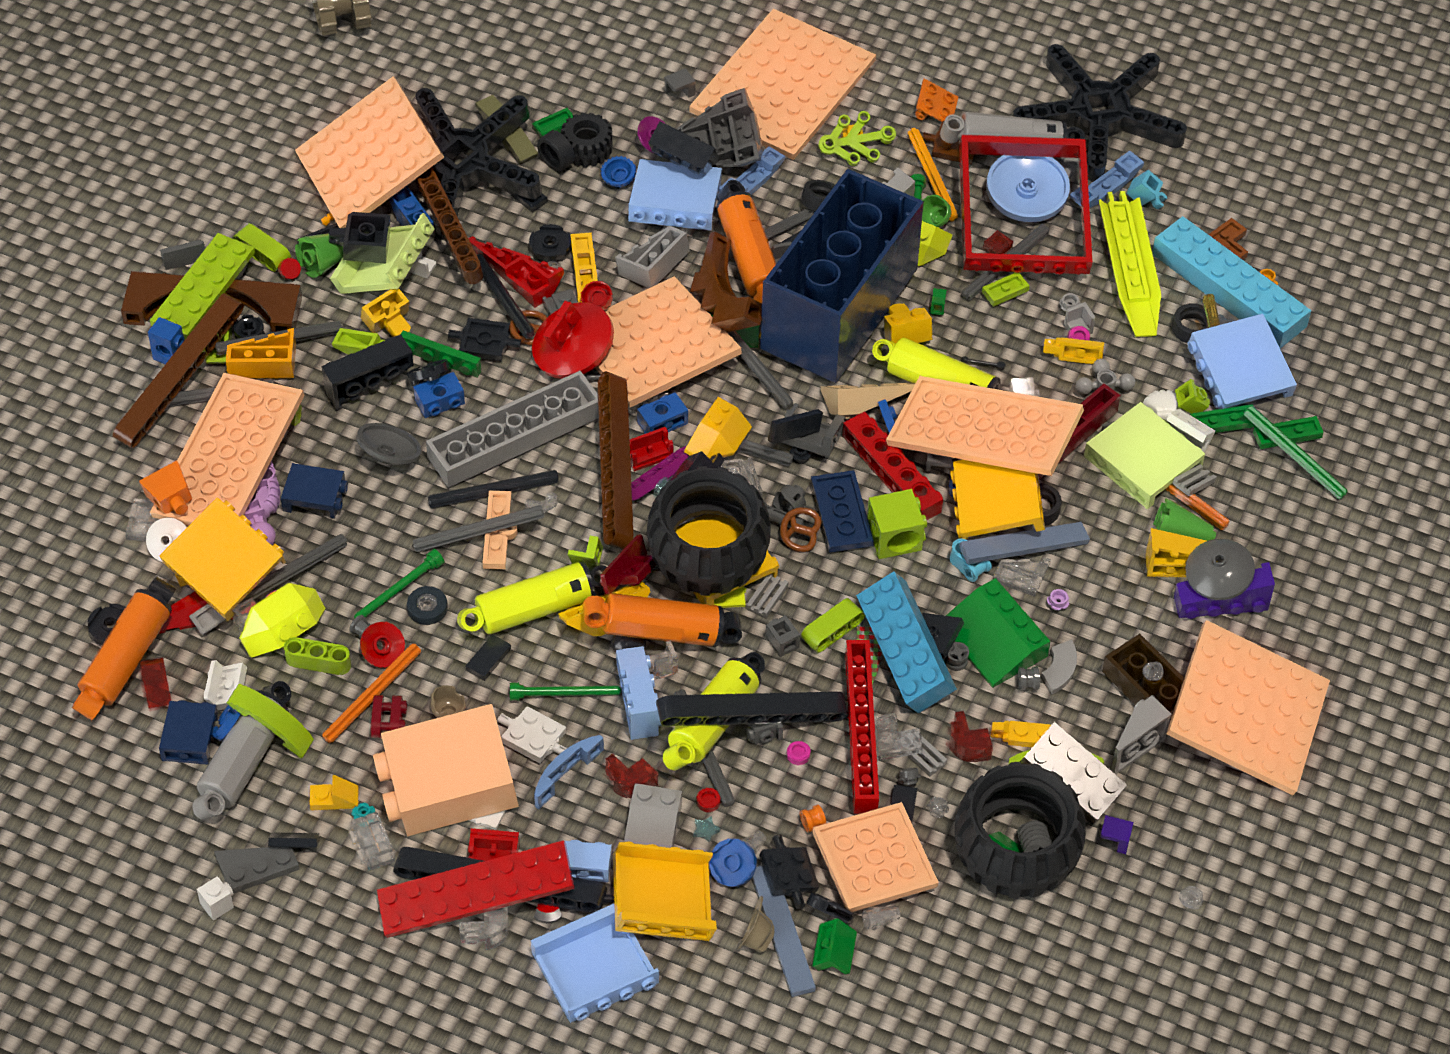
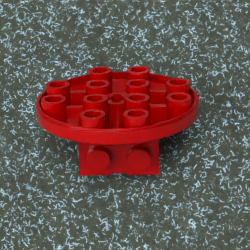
M564 301L560 309L544 320L534 336L532 353L536 364L545 374L560 379L578 371L584 374L594 367H598L613 345L614 327L612 320L605 310L598 305L587 302L572 304L571 302Z

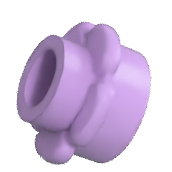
M1055 589L1048 596L1047 603L1054 610L1066 609L1069 606L1068 594L1062 589Z

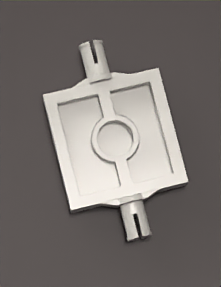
M528 706L515 719L503 713L498 718L499 723L508 727L501 736L502 743L538 763H541L552 752L560 754L567 749L559 744L560 739L566 733V727Z

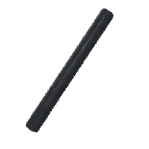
M479 253L477 257L480 261L484 280L524 338L529 339L535 335L534 328L487 260Z
M556 470L432 494L428 496V504L430 508L488 497L489 491L514 492L557 483L559 482V477Z

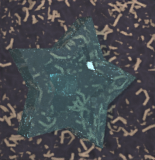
M712 816L706 820L695 819L697 829L693 837H703L706 841L710 842L712 835L719 833L721 829L713 824Z

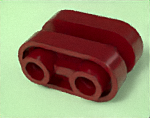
M374 695L371 738H381L382 731L406 727L405 720H402V714H407V700H403V696L393 695L392 702H384V695ZM384 712H391L390 722H383Z

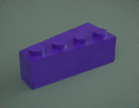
M1262 563V568L1255 569L1251 585L1242 594L1231 599H1209L1195 592L1188 581L1176 583L1174 600L1179 618L1192 619L1201 616L1215 617L1223 614L1237 615L1245 612L1259 613L1267 611L1275 587L1270 563Z

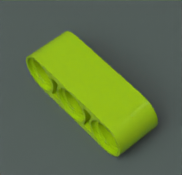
M247 224L233 236V239L253 246L255 254L252 258L273 272L278 270L282 260L291 258L289 250L284 245L253 224Z
M846 598L806 626L801 633V638L817 653H820L857 627L865 618V613L851 599Z
M298 637L289 638L284 643L285 659L291 667L335 675L347 674L351 669L350 652L346 646Z

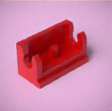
M666 427L629 439L630 463L634 472L658 464L674 453L673 441L668 439Z
M471 828L468 847L469 858L487 861L519 852V832Z

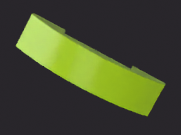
M238 684L226 702L244 717L247 715L252 716L283 739L284 743L282 745L300 758H303L314 740L308 730L288 711L268 697L247 686Z

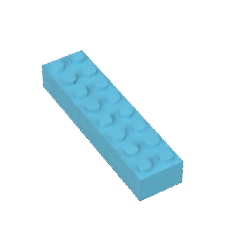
M1182 216L1155 237L1152 251L1153 256L1241 320L1264 314L1279 348H1282L1308 326L1311 310L1185 217Z

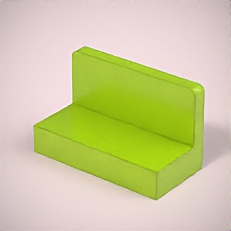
M590 535L586 553L568 550V557L571 563L583 561L588 568L593 565H600L603 546L599 537Z

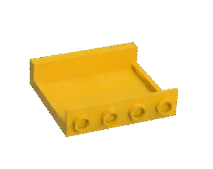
M963 459L953 461L954 470L951 471V479L953 484H956V488L952 489L954 500L958 503L954 510L956 519L960 521V524L956 525L959 538L968 540V537L1030 524H1034L1036 532L1045 530L1038 473Z
M217 497L159 557L170 570L229 621L234 616L232 610L279 562L285 564L286 561L283 557L284 551L277 544L271 545L266 541L268 537L260 529L255 531L250 527L252 523L243 514L239 517L234 512L236 509L227 500L222 502Z
M705 514L678 526L675 532L679 538L690 545L702 548H717L735 541L743 533V530L733 520L726 517ZM768 549L759 570L743 586L771 573L774 578L777 577L779 563L774 556L771 557ZM737 586L736 588L732 589L730 592H732V591H734V590H736V589H739V588H741V587H738V586ZM693 592L701 604L714 605V599L725 595L711 593L710 596H703L700 593Z
M629 841L619 842L613 853L615 931L710 941L717 930L716 921L711 920L709 861L713 857V853L704 852L703 850H685L679 847H659L654 844L641 845Z

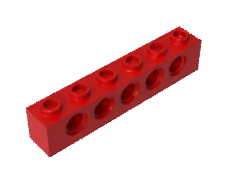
M864 411L843 423V438L892 493L912 489L914 496L920 500L921 515H925L926 520L942 513V494L930 485L926 476L920 474L915 464L904 456L901 448L888 446L886 441L888 434L878 427L874 418H870Z

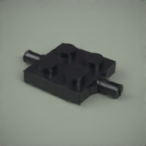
M468 318L466 326L462 331L451 329L448 331V338L461 341L459 351L487 360L502 361L504 351L508 346L521 348L522 339L509 338L510 323Z
M775 835L772 840L776 849H762L759 854L772 895L793 897L796 909H802L806 906L802 895L811 892L816 893L819 889L806 847H786L782 835Z

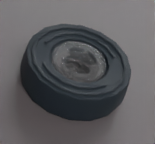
M423 586L412 591L408 596L406 606L408 615L413 621L422 625H431L444 618L447 613L448 602L446 595L440 589L433 586Z

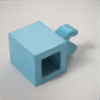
M1150 170L1134 178L1126 193L1133 200L1140 197L1141 206L1151 201L1155 209L1162 208L1164 206L1162 202L1167 199L1163 192H1159L1163 182Z

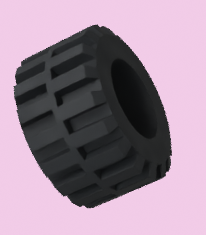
M584 112L581 115H573V118L569 117L566 123H563L561 134L567 138L574 150V163L576 166H597V163L602 164L604 159L610 157L613 147L611 124H608L606 118L602 119V116L599 114L596 116L594 113L586 114Z

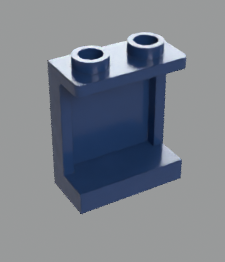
M292 463L281 496L283 512L292 513L293 506L329 511L330 518L335 519L337 512L342 509V495L346 494L348 490V481L345 480L344 471Z
M185 700L169 701L159 745L162 761L209 765V745L214 722L218 721L219 717L216 704L208 702L193 703Z

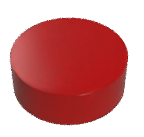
M286 258L280 262L278 271L284 279L290 280L300 274L301 266L296 259Z
M713 788L700 790L697 794L698 808L704 812L717 810L720 806L718 791Z

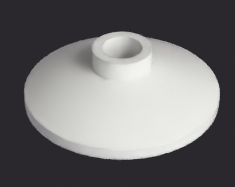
M162 518L154 522L146 536V545L150 554L162 562L159 555L187 528L186 525L175 518ZM165 536H168L170 540L167 545L163 543Z

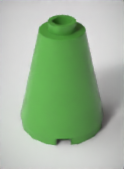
M329 234L305 236L297 240L299 244L295 245L297 260L301 267L304 266L307 269L305 273L311 278L321 276L343 258V246L329 243Z
M1165 498V503H1161L1153 525H1156L1157 530L1206 541L1215 539L1216 531H1213L1214 526L1170 499Z

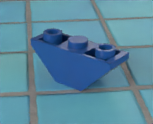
M407 185L389 198L396 219L401 226L415 225L422 213L434 225L432 219Z

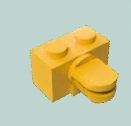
M399 288L390 289L362 307L361 320L372 333H377L383 328L392 337L400 335L403 330L410 333L411 326L403 317L408 313L409 300Z
M902 303L889 307L890 315L884 316L886 340L893 341L895 344L901 338H907L916 343L932 340V317L925 308H914L910 311Z

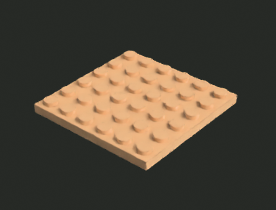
M394 76L295 150L339 228H346L348 214L351 212H372L444 158Z
M674 276L605 310L612 320L614 327L613 345L601 364L594 368L600 374L608 371L627 380L628 406L631 408L742 354L741 347L725 330L711 324L713 317L701 308V304Z
M1206 620L1202 624L1166 734L1282 791L1294 795L1299 786L1330 680Z

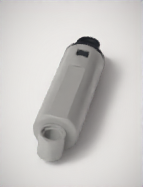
M965 112L962 118L958 115L947 116L940 131V136L945 142L955 143L959 140V145L961 135L1085 139V134L1080 128L1070 127L1067 129V124L1063 121Z
M278 681L263 687L261 691H257L289 712L285 703L291 698V689L287 683ZM242 714L239 716L199 779L197 790L201 796L193 802V812L197 818L202 820L209 819L221 814L225 808H231L235 805L275 738L276 734L252 716L247 715L244 717Z

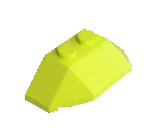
M922 221L918 266L945 255L952 234Z
M287 583L251 607L239 639L251 658L279 649L284 646L285 641L289 638L297 637L317 624L325 610V606L316 589Z

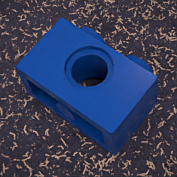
M161 317L156 320L148 331L153 360L163 364L169 361L184 342L182 326Z
M454 372L440 376L436 380L426 381L413 386L415 402L424 418L438 415L441 412L465 404L464 389Z
M674 392L638 408L637 423L645 434L666 427L668 432L688 424V409L677 393Z

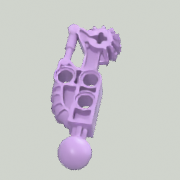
M272 460L244 513V516L252 523L250 527L255 531L260 529L268 537L266 541L271 545L275 542L276 532L267 523V518L270 517L271 513L273 514L277 511L281 495Z

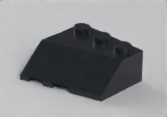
M660 121L648 142L653 154L666 158L679 166L688 167L691 172L698 175L700 173L706 175L719 159L715 147Z

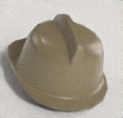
M760 896L754 907L746 933L737 949H740L743 945L759 952H764L773 939L775 933L773 922L761 911L763 896Z

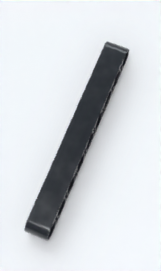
M838 691L668 695L656 700V707L662 726L836 722L848 717L843 693Z
M402 847L396 859L393 872L401 878L415 880L480 863L483 860L413 847ZM573 877L575 889L528 902L594 913L602 909L607 887L597 881Z

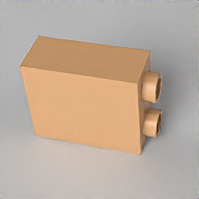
M492 704L381 733L385 751L373 754L379 781L383 782L392 779L395 791L382 794L389 822L399 819L403 820L407 836L519 807Z

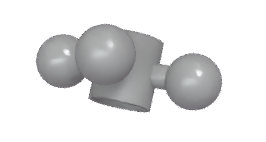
M1097 359L1093 363V371L1097 374L1096 381L1082 377L1076 382V390L1080 394L1085 395L1090 393L1092 389L1096 391L1102 384H1106L1113 390H1115V387H1120L1122 390L1128 391L1134 388L1136 381L1134 376L1129 373H1125L1117 379L1116 374L1110 370L1109 362L1105 359Z

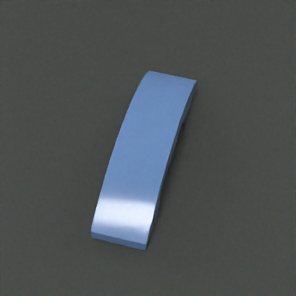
M769 146L763 151L761 160L756 161L754 165L737 179L730 178L729 180H737L744 186L745 192L753 194L777 171L785 160V155ZM726 181L722 186L718 188L719 192L728 181Z
M1131 151L1117 159L1112 169L1088 186L1089 208L1099 204V200H1106L1107 192H1112L1114 195L1125 186L1143 167L1144 162ZM1079 187L1069 197L1081 206Z
M601 735L575 743L560 753L548 765L538 781L534 794L535 807L538 810L555 795L554 783L576 763L582 760L588 765L604 751V738Z

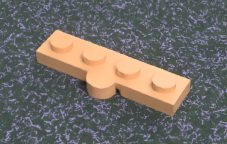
M489 491L487 519L510 513L511 491ZM517 525L485 534L483 569H506L508 540H512L517 536Z

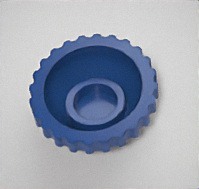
M616 156L604 162L601 168V175L604 182L608 185L624 187L633 181L637 170L635 164L629 158Z

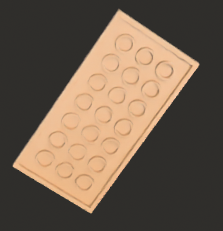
M223 373L177 460L192 496V500L186 503L188 510L182 515L176 514L174 510L164 514L154 504L150 511L151 516L157 519L175 518L189 526L217 497L222 502L227 500L236 509L234 512L239 517L242 514L244 515L305 396L303 390Z
M919 376L886 441L888 446L1052 476L1084 409L1083 404Z

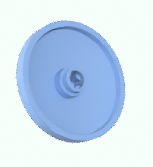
M1003 155L993 163L988 172L986 190L991 203L1002 214L1018 221L1039 222L1055 216L1062 210L1068 199L1070 182L1065 169L1052 157Z

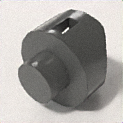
M784 485L775 494L773 506L787 513L792 509L805 507V491L798 485Z

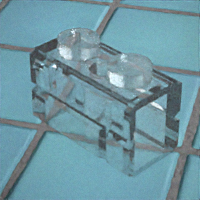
M377 812L350 822L351 831H348L352 845H358L359 850L356 853L360 864L365 863L367 869L371 871L380 868L382 865L394 863V850Z

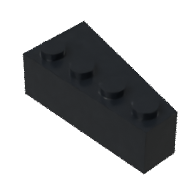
M400 334L388 338L383 342L368 346L363 350L321 366L325 394L335 411L342 409L341 404L351 399L353 402L360 398L358 394L368 388L372 391L379 387L378 385L385 378L391 380L414 366L412 351L403 336Z

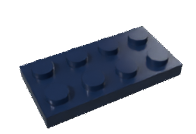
M855 470L811 476V485L829 553L873 546L874 540Z

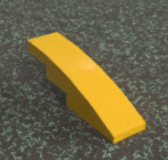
M592 233L571 234L578 302H582L581 292L584 287L592 281H598Z

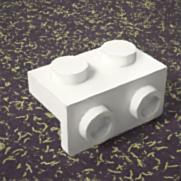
M217 660L211 661L204 691V700L208 703L216 704L217 711L224 710L228 706L226 702L238 684L244 685L247 666L243 662L222 666Z

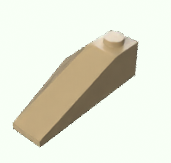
M883 383L880 386L876 384H861V387L848 385L821 386V392L830 414L841 415L845 419H850L853 414H860L878 406V402L886 399L888 402L911 392L915 383Z

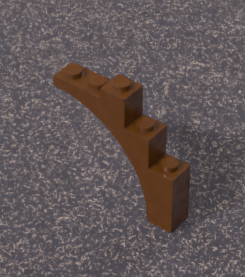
M712 232L709 235L701 270L694 274L690 292L703 299L702 309L713 314L711 324L726 332L760 325L762 303L750 297L738 298L732 291L728 276V254L731 240L717 232Z

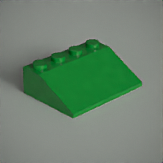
M996 578L978 587L946 615L963 619L964 625L955 642L964 643L968 647V660L992 688L1017 675L1019 667L1027 669L1048 657L1051 641Z

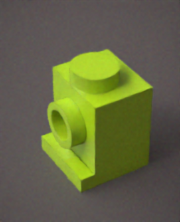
M1190 379L1175 389L1178 407L1189 413H1197L1209 408L1210 399L1207 398L1206 391L1202 387L1196 386L1194 380Z

